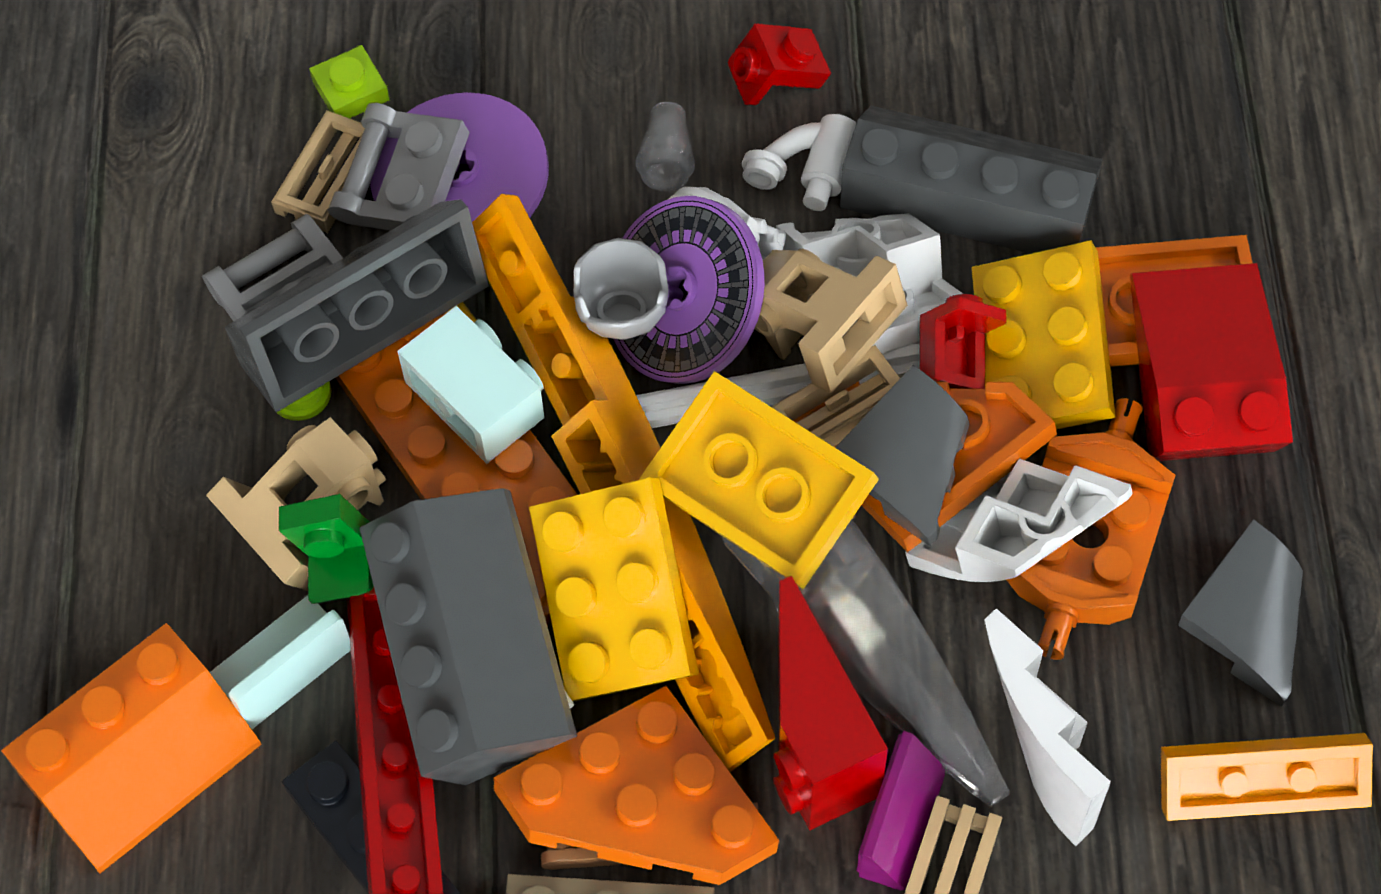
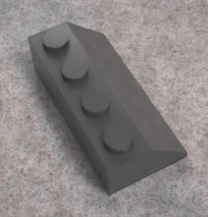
M870 106L858 118L842 167L840 208L876 217L909 213L935 231L1027 253H1036L1081 243L1103 159Z
M462 199L439 202L422 213L408 218L398 227L367 245L358 247L343 259L317 274L303 279L293 288L262 306L248 311L241 318L225 326L241 367L275 412L287 407L489 287L468 206Z
M500 488L416 500L359 527L421 777L466 786L577 737L510 490Z

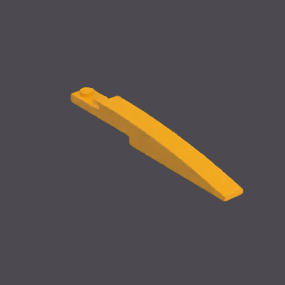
M501 194L472 224L487 279L533 369L540 377L544 390L563 425L551 437L580 494L640 480L639 478L659 451L660 445L609 339L588 330L586 324L580 321L575 309L574 296H570L519 197L517 195ZM663 497L699 672L698 675L675 679L704 738L729 772H731L776 738L731 613L691 515Z

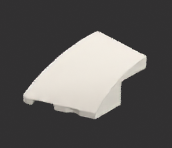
M909 213L881 215L866 219H835V224L831 231L800 233L795 229L793 223L776 225L777 229L784 230L786 233L783 250L806 249L815 254L822 262L855 277L861 273L875 255L896 264L908 306L874 344L881 353L920 342V315L944 304L945 300L950 296L963 294L942 279L940 234Z
M1019 458L1011 472L940 527L937 540L931 546L922 541L908 553L905 552L910 567L931 574L963 581L994 582L1017 577L1127 501L1133 494L1130 484L1077 465L1074 466L1070 475L1067 476Z
M995 609L984 619L1033 786L1044 808L1057 827L1077 846L1094 829L1111 781L1076 751L1080 747L1087 721L1037 677L1044 650L998 609Z

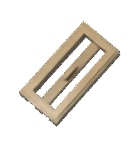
M326 110L271 201L275 214L286 217L287 213H291L294 215L295 220L305 214H309L322 231L329 232L336 219L329 214L328 208L334 193L342 191L365 129L361 122ZM337 130L343 131L331 154L326 156L318 169L319 174L304 199H297ZM359 137V140L356 143L354 149L352 150L351 154L349 155L348 159L346 160L345 164L343 165L342 169L337 175L335 181L333 182L332 186L330 187L329 191L327 192L326 196L324 197L323 201L318 207L320 201L322 200L323 196L325 195L333 179L335 178L336 174L338 173L339 169L341 168L342 164L344 163L345 159L347 158L348 154L350 153L351 149L353 148L355 142Z
M874 345L832 393L810 383L775 404L772 408L793 421L825 402L826 406L800 420L797 424L834 447L847 436L896 384L900 377L876 345ZM875 371L879 373L851 391L847 392L845 390Z
M937 795L905 894L921 893L944 821L955 824L956 828L934 894L950 893L970 830L982 833V838L964 894H979L1003 817L989 813L988 817L975 813L976 808L963 804L962 808L950 805V799Z

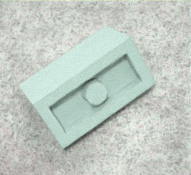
M307 595L214 668L210 674L249 727L254 729L351 651L350 637L343 619L335 610L326 613L318 603L311 604Z

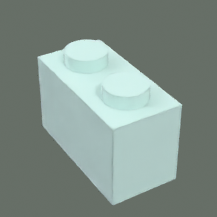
M457 306L398 350L405 383L486 464L545 418L541 396L544 386L535 370L522 359L514 362L502 350L498 336L486 322L481 319L473 322Z

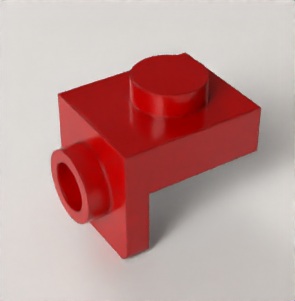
M755 23L728 60L729 69L746 105H758L772 85L820 89L831 75L814 33L809 28Z
M958 294L948 297L944 304L921 314L919 369L935 382H948L950 389H985V333L1007 323L1006 310L984 304L983 299L979 296Z

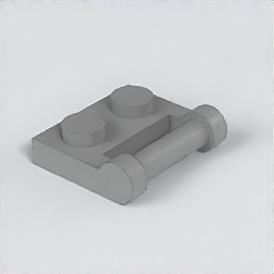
M380 103L368 104L361 120V124L365 129L342 191L334 193L328 212L335 219L347 224L392 230L408 218L418 215L437 203L446 200L470 132L462 120L399 112ZM387 137L397 138L398 142L376 201L365 200Z
M305 214L291 222L292 229L226 269L222 270L220 266H217L202 275L208 290L217 303L225 309L233 322L241 318L248 311L262 306L293 288L303 279L311 277L343 259L309 214ZM303 250L307 252V254L241 293L238 291L241 287Z

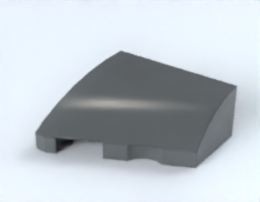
M913 365L835 448L876 474L879 480L869 494L881 502L884 513L888 518L929 546L937 540L940 532L937 521L945 492H951L956 475L953 466L957 452L964 446L970 423L968 416L956 401L932 378Z
M1253 519L1182 614L1178 624L1179 627L1234 662L1230 672L1232 675L1281 707L1291 693L1303 570L1288 548L1274 534Z

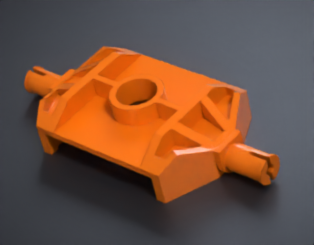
M1121 398L1116 401V418L1111 419L1108 431L1056 436L1049 441L1042 467L1069 476L1074 466L1077 465L1130 484L1133 493L1127 501L1092 524L1104 535L1105 542L1101 546L1085 548L1071 539L1019 576L1007 579L1019 597L1045 612L1044 618L1046 622L1037 645L1044 650L1042 656L1046 657L1051 641L1055 640L1050 658L1053 660L1063 659L1072 627L1076 628L1077 623L1110 625L1132 617L1176 475L1132 439L1139 416L1143 410V407L1134 400L1128 416L1124 415L1129 399Z

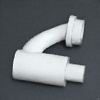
M828 114L821 119V122L808 123L793 128L763 150L756 149L746 152L742 161L744 169L743 178L747 183L756 188L764 190L773 189L785 177L787 166L784 161L802 150L811 149L801 176V183L806 188L803 204L811 210L823 211L827 206L829 197L837 196L841 192L842 167L857 123L851 118L840 114Z

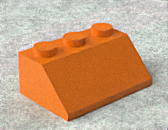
M165 623L1 751L26 785L100 874L262 744L207 668L172 628Z

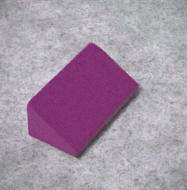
M903 731L902 735H898L859 850L857 865L859 877L900 891L907 888L936 797L939 795L945 777V769L941 762L912 733Z

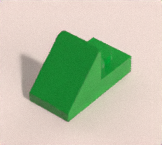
M341 494L279 507V532L308 556V599L311 604L365 594L374 588L359 528L370 521Z

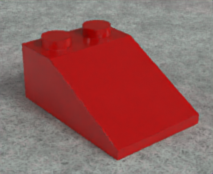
M1257 263L1131 273L1130 284L1148 453L1158 461L1275 452L1292 443L1293 435L1286 375Z
M791 575L779 581V751L774 753V759L780 775L774 777L773 781L779 798L787 812L792 815L799 811L810 831L877 799L885 775L888 748Z

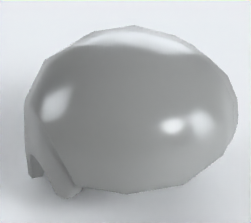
M614 238L596 243L577 260L573 270L575 309L580 321L586 324L588 330L604 338L627 340L649 333L665 314L668 304V282L665 263L659 254L642 241Z

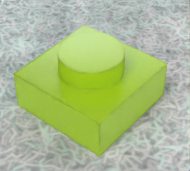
M362 45L309 68L312 81L330 112L352 118L365 112L367 105L370 103L383 104L390 101L387 86Z

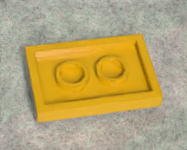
M1092 240L972 267L974 295L981 297L984 304L1005 309L1007 317L1005 325L985 333V388L986 382H1013L1055 422L1056 430L1116 418L1099 257Z
M715 371L639 478H659L664 498L784 578L792 575L797 586L801 589L805 588L879 480L873 471Z
M649 477L529 507L564 689L572 701L699 674L659 478Z

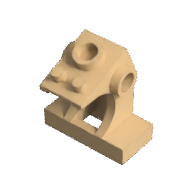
M806 249L772 250L763 260L764 298L755 330L765 336L778 357L783 360L791 353L792 346L803 335L804 337L798 345L811 382L832 393L908 306L897 266L875 255L861 273L855 277L822 262L815 254Z
M331 417L318 426L308 425L295 433L287 444V451L253 488L222 477L206 495L284 584L308 591V556L279 532V507L287 505L284 499L291 489L306 475H309L318 487L305 501L341 494L357 510L364 506L367 501L378 506L384 502L379 485L386 481V478L378 468L373 470L372 464L378 460L373 449L356 430L347 435Z

